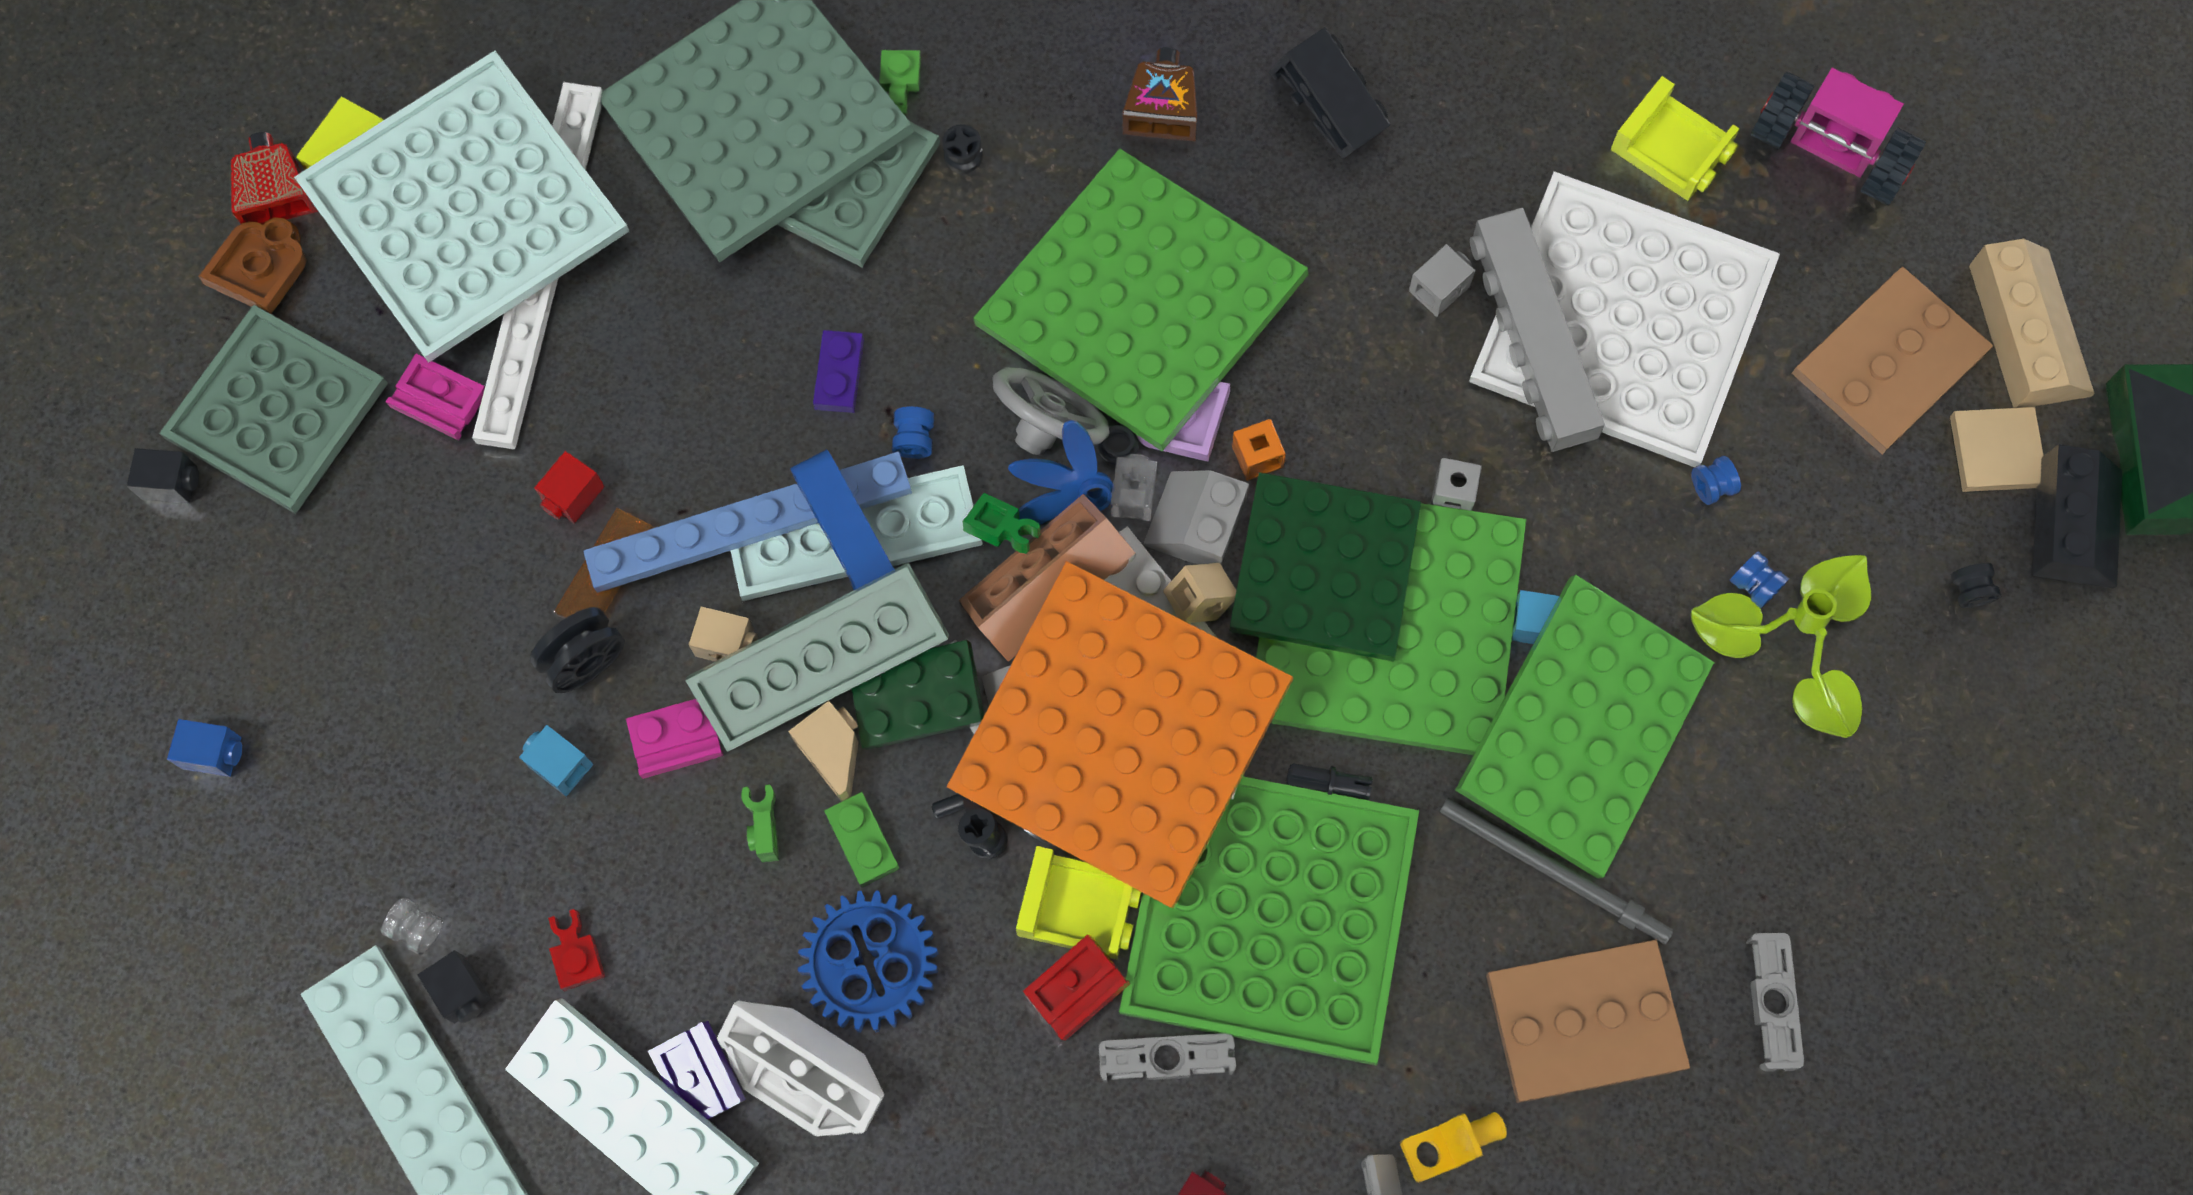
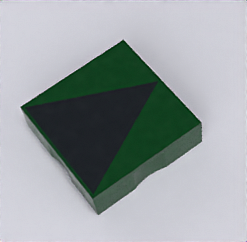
M2193 364L2123 365L2106 383L2112 434L2118 448L2120 469L2122 470L2121 502L2126 535H2185L2192 533Z

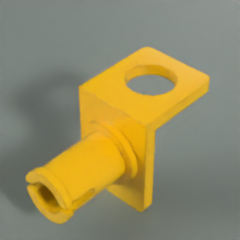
M1496 1112L1469 1122L1466 1114H1461L1437 1127L1402 1140L1400 1145L1415 1181L1422 1182L1481 1157L1482 1150L1480 1147L1505 1139L1507 1131L1503 1119ZM1420 1143H1431L1436 1148L1438 1162L1434 1167L1424 1166L1418 1160L1417 1148Z

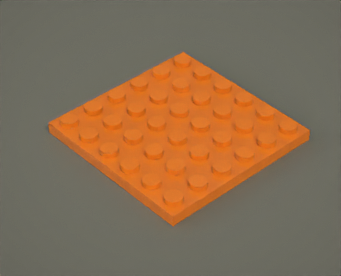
M1066 561L953 773L947 788L1174 909L1294 678Z

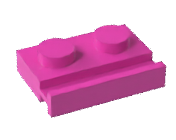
M415 354L395 387L397 389L392 397H388L386 403L390 408L459 441L462 436L460 434L465 425H469L481 405L485 386L433 361L428 363L425 357Z
M696 699L626 718L634 755L639 768V775L642 779L724 756L719 737Z

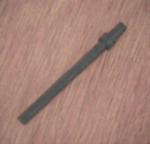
M1447 798L1441 808L1440 813L1619 917L1617 922L1632 931L1636 927L1665 945L1673 934V929L1644 913L1646 908L1632 900H1629L1628 903L1455 801Z

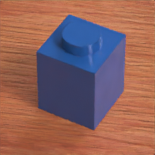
M178 719L167 760L184 770L231 777L233 766L239 763L242 755L241 736L226 726Z

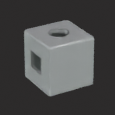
M1442 458L1436 473L1431 505L1472 511L1476 501L1482 466ZM1450 477L1466 479V484L1462 487H1456L1451 483ZM1445 501L1461 504V506L1445 504Z

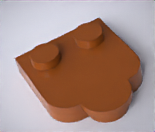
M283 218L270 219L264 225L257 222L242 223L232 230L201 272L199 278L204 285L251 307L255 305L272 314L305 268L306 256L299 244L300 233L292 222Z

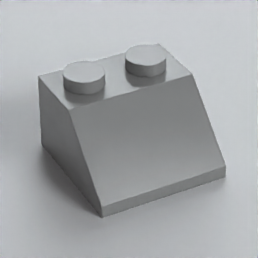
M1211 470L1172 471L1143 546L1194 564L1220 563L1223 566L1247 502L1249 483Z

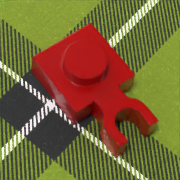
M576 909L569 911L572 924L565 930L560 929L558 919L555 916L548 918L552 932L561 941V945L549 948L560 989L564 992L605 978L594 937L587 935L580 938L582 922Z

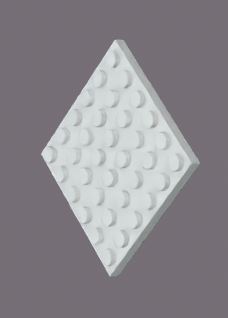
M1554 172L1531 230L1605 423L1602 433L1692 467L1699 466L1702 463L1780 254ZM1495 316L1469 382L1535 407L1534 403L1529 404L1525 398L1522 386L1525 380L1521 367L1516 368L1513 365L1509 352V345L1512 344L1507 331H1501Z

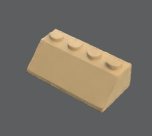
M2026 239L1984 245L1969 267L2013 408L2035 407L2092 397L2095 393L2049 250Z

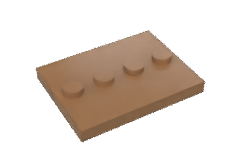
M1902 266L1794 369L1792 374L1883 455L1991 350L1993 345Z
M1657 940L1523 965L1486 974L1517 1103L1690 1069Z

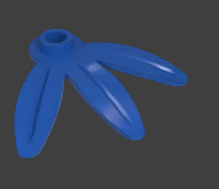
M1067 421L1062 428L1063 447L1073 469L1045 459H1024L1009 465L1008 470L1017 478L1031 484L1057 490L1036 497L1019 508L1020 519H1032L1041 525L1058 516L1082 494L1099 511L1107 508L1111 503L1115 493L1113 481L1106 474L1097 472V458L1093 441L1086 429L1077 421ZM1092 488H1099L1097 491H1088Z

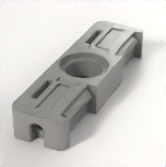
M1757 933L1747 939L1746 944H1753L1756 979L1750 983L1755 1026L1762 1025L1765 1063L1759 1066L1763 1071H1776L1779 1069L1794 1071L1804 1065V1055L1790 936L1786 933ZM1776 990L1782 993L1786 1000L1784 1012L1775 1014L1768 1011L1764 1005V995L1767 991Z
M1225 1033L1106 1040L1099 1044L1100 1077L1106 1083L1107 1076H1111V1079L1143 1078V1074H1146V1080L1190 1078V1071H1193L1194 1075L1225 1073V1069H1228L1229 1075H1232L1236 1068L1234 1038L1232 1035ZM1171 1046L1179 1053L1180 1061L1174 1069L1163 1070L1156 1065L1154 1055L1160 1047Z

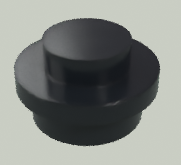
M1125 426L1109 427V436L1098 444L1099 453L1106 462L1112 465L1127 464L1137 455L1138 438L1134 432Z

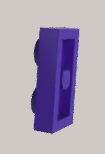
M823 330L813 399L815 410L855 412L864 344L862 333Z

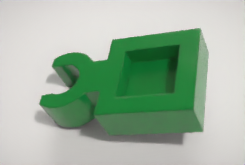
M986 493L982 494L962 521L964 532L996 547H999L1004 539L1011 542L1012 547L1017 552L1028 554L1030 545L1029 540L1021 536L1028 534L1039 538L1041 535L1039 523L1032 519H1020L1019 508Z

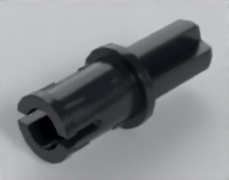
M1295 763L1289 766L1286 783L1290 786L1327 792L1328 795L1337 794L1368 801L1372 787L1369 785H1372L1373 781L1370 776L1365 777L1336 771L1335 766H1330L1329 770Z

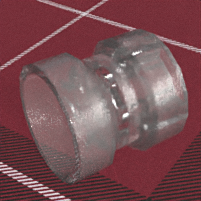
M404 897L398 900L388 912L381 932L393 941L402 940L406 942L409 950L418 955H423L431 948L439 936L443 926V918L431 911L426 913L420 911L418 904Z

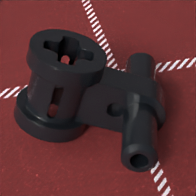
M955 794L932 804V811L938 819L965 809L966 813L961 817L958 824V833L961 839L970 846L971 850L978 857L992 859L999 856L1006 848L1008 841L1007 833L996 822V819L988 809L960 794Z

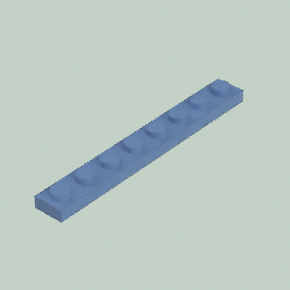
M899 452L840 470L861 509L912 494ZM793 484L583 550L593 587L598 593L814 525L818 521L798 485Z

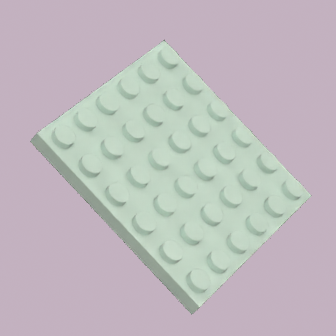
M496 51L488 54L295 176L298 184L428 363L629 232L627 224Z

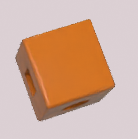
M1271 419L1234 432L1232 448L1246 481L1258 477L1259 472L1267 474L1284 467L1286 453Z

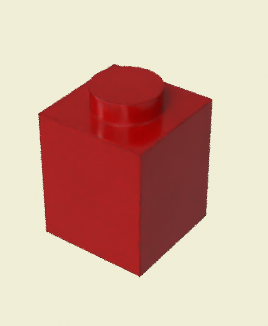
M564 451L534 489L542 499L539 505L544 511L557 520L564 516L575 524L605 486L594 470L567 451Z

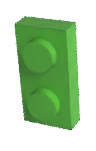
M862 792L824 810L861 888L900 869Z

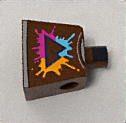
M1171 47L1160 48L1157 50L1156 63L1141 62L1138 64L1123 110V134L1196 141L1197 108L1194 69L1190 66L1179 65L1180 53L1178 50Z

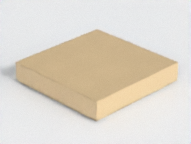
M2035 407L1954 411L1951 414L1950 420L1962 492L2037 488L2041 480V458L2044 455Z

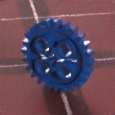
M877 890L871 902L866 901L862 891L857 892L856 903L850 904L848 899L842 895L840 896L841 909L838 911L828 904L825 905L829 916L826 921L817 917L812 918V921L818 928L817 933H803L804 938L811 943V948L798 950V954L801 957L809 960L808 964L798 967V972L801 975L811 976V979L802 985V989L805 992L817 990L810 1003L814 1007L827 1003L822 1014L823 1017L828 1020L838 1012V1025L841 1028H844L850 1019H854V1026L857 1032H862L866 1021H870L874 1031L879 1032L881 1019L885 1018L893 1028L897 1027L895 1014L901 1012L909 1019L913 1016L908 1005L911 1002L922 1006L925 1004L919 994L920 989H934L933 984L925 978L926 974H935L939 970L936 965L927 961V959L939 955L936 947L925 946L926 943L934 938L932 930L919 932L926 922L924 916L921 915L911 920L910 917L914 909L912 904L908 903L898 910V897L894 894L886 904L883 903L882 895ZM880 923L890 925L892 932L886 941L876 943L870 940V931L875 925ZM854 926L860 927L870 954L873 957H878L873 962L885 990V994L882 997L877 995L871 976L865 966L860 965L864 960L852 933ZM840 940L849 941L852 948L846 958L835 960L830 957V948L835 942ZM900 962L907 965L908 972L902 981L893 983L886 980L885 973L891 964ZM860 979L867 982V992L862 998L851 1000L846 997V987L851 981Z

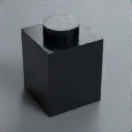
M135 448L127 487L142 500L190 504L192 491L196 490L199 483L197 465L184 452Z
M456 950L417 974L442 1017L454 1024L458 1021L465 1023L477 1017L484 1010L482 1005L491 1000L467 958Z

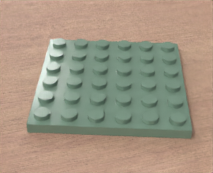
M741 0L602 91L600 99L602 106L719 263L914 133L909 120L811 0Z

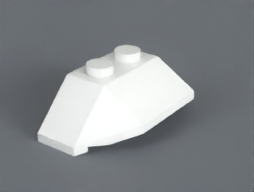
M736 1001L717 1037L721 1048H725L730 1065L743 1089L815 1136L840 1135L850 1132L854 1134L864 1133L884 1097L883 1090L865 1054L793 1008Z

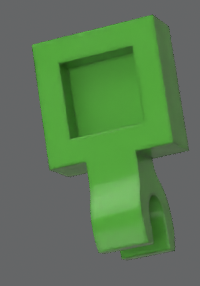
M881 50L880 86L885 92H889V97L901 112L907 116L908 92H919L920 51Z
M770 784L765 785L766 796L761 802H753L751 800L752 794L749 787H743L741 793L744 805L753 813L754 825L747 826L749 850L756 851V855L762 863L779 861L776 819L774 818L773 811L776 795Z

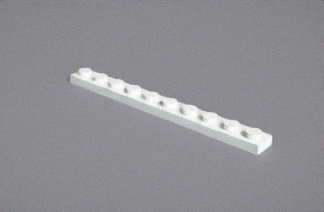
M563 82L552 127L586 170L602 106L600 102L602 89L601 87ZM558 278L504 313L472 436L476 444L516 449Z

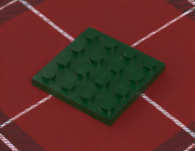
M1259 472L1229 631L1394 662L1421 501Z

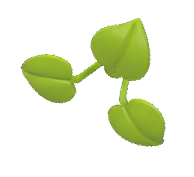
M1865 555L1837 557L1811 567L1805 573L1800 583V593L1803 599L1798 607L1789 608L1787 613L1767 625H1761L1763 620L1761 609L1751 601L1750 597L1743 594H1721L1692 609L1691 620L1701 639L1716 652L1732 658H1744L1756 654L1761 647L1760 634H1767L1789 620H1794L1801 632L1815 634L1816 641L1811 669L1813 679H1804L1797 684L1793 691V708L1797 716L1806 725L1815 730L1844 738L1854 735L1859 727L1862 716V702L1859 690L1854 681L1840 670H1831L1821 676L1820 664L1824 638L1827 635L1825 628L1831 619L1840 622L1856 620L1867 611L1870 605L1871 587L1867 571V557Z

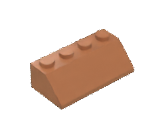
M1084 494L1042 528L1039 538L1032 537L1029 540L1030 551L1028 554L1015 551L959 599V602L976 626L1008 662L1017 655L1066 561L1105 580L1108 576L1122 571L1128 564L1129 558L1135 554V551L1110 521Z

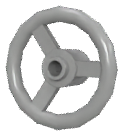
M1005 367L993 375L994 392L1006 407L1021 418L1016 428L1017 436L1015 442L1027 452L1043 455L1046 449L1052 448L1057 438L1062 440L1063 425L1071 420L1077 421L1086 429L1093 441V445L1100 444L1109 436L1107 419L1099 409L1059 381L1035 371L1014 367ZM1009 383L1022 384L1031 400L1030 403L1016 394ZM1063 400L1072 404L1082 416L1069 413L1065 408L1066 403Z

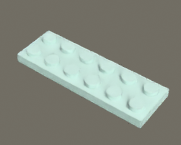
M964 465L908 478L912 494L861 509L892 566L982 545L981 539L963 531L962 521L973 508ZM819 523L731 550L742 601L848 577Z
M563 998L554 1001L506 1068L511 1075L653 1195H737L759 1165L753 1157L704 1118Z

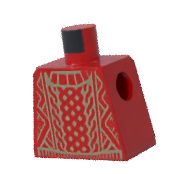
M267 132L252 134L248 138L251 151L235 155L231 159V209L240 224L257 222L264 225L273 218L288 220L318 212L295 179V176L300 174L302 170L287 144L280 143L274 145L272 135Z

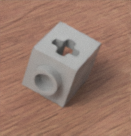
M1446 244L1413 274L1409 292L1438 317L1470 288L1475 270L1470 260L1463 253L1455 252Z

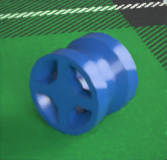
M1727 456L1716 458L1712 465H1699L1691 470L1694 488L1699 498L1706 505L1716 503L1722 495L1733 496L1741 491L1739 474Z

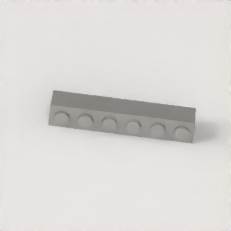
M1524 208L1478 220L1473 237H1470L1471 251L1475 260L1481 259L1485 270L1483 282L1489 296L1494 295L1498 305L1496 309L1497 322L1501 331H1507L1512 343L1509 345L1510 357L1513 365L1516 368L1521 367L1525 380L1522 383L1523 392L1529 404L1534 403L1539 417L1536 418V426L1542 441L1548 440L1552 452L1598 439L1605 423Z

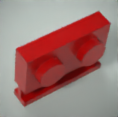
M1087 934L1024 989L1023 992L1047 1023L1057 1032L1058 1037L1066 1041L1128 987L1130 983L1124 978L1094 938Z

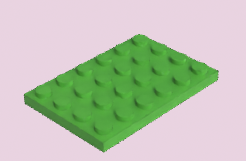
M1577 575L1571 576L1455 790L1595 878H1604L1714 662Z

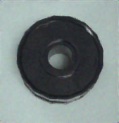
M590 607L563 619L551 628L532 650L530 662L539 673H547L545 681L555 693H567L592 681L604 672L623 650L624 638L616 628L608 627L609 619L600 608Z

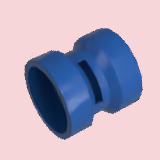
M901 407L896 409L894 412V426L898 431L897 435L892 439V452H899L900 457L909 459L929 457L932 454L933 447L929 431L934 427V413L921 407Z
M1757 551L1729 581L1738 589H1745L1751 594V601L1761 609L1789 581V578L1782 571H1774L1768 565V559L1760 551Z

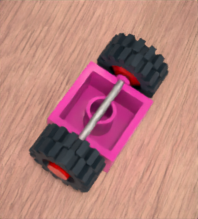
M1831 68L1807 112L1802 111L1800 115L1815 85L1786 71L1778 86L1765 103L1750 135L1779 149L1794 122H1796L1794 126L1798 128L1790 142L1859 178H1861L1868 164L1873 166L1875 163L1860 192L1889 206L1901 185H1904L1915 166V161L1926 141L1897 127L1881 155H1879L1881 150L1878 148L1904 104L1895 100L1889 93L1876 90L1858 81L1856 77L1849 73Z

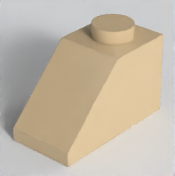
M827 701L788 732L794 743L842 802L850 798L852 794L859 744L853 730L858 725L844 707L837 711L830 701Z

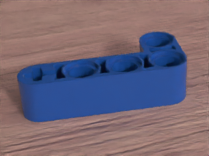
M827 449L790 468L799 489L850 579L853 590L894 570Z

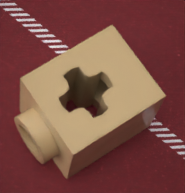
M1220 563L1185 565L1163 590L1178 618L1187 623L1216 621L1235 601L1236 589Z
M700 607L689 647L695 657L716 662L757 641L758 635L754 633V628L747 617Z

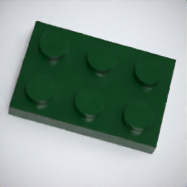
M968 640L930 648L852 688L861 747L865 750L977 726L984 717L972 644Z

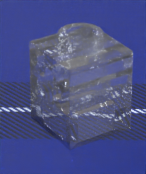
M1131 454L1126 456V458L1117 457L1111 497V516L1151 521L1157 481V461H1150L1148 457L1139 454ZM1132 481L1140 482L1136 490L1130 489Z

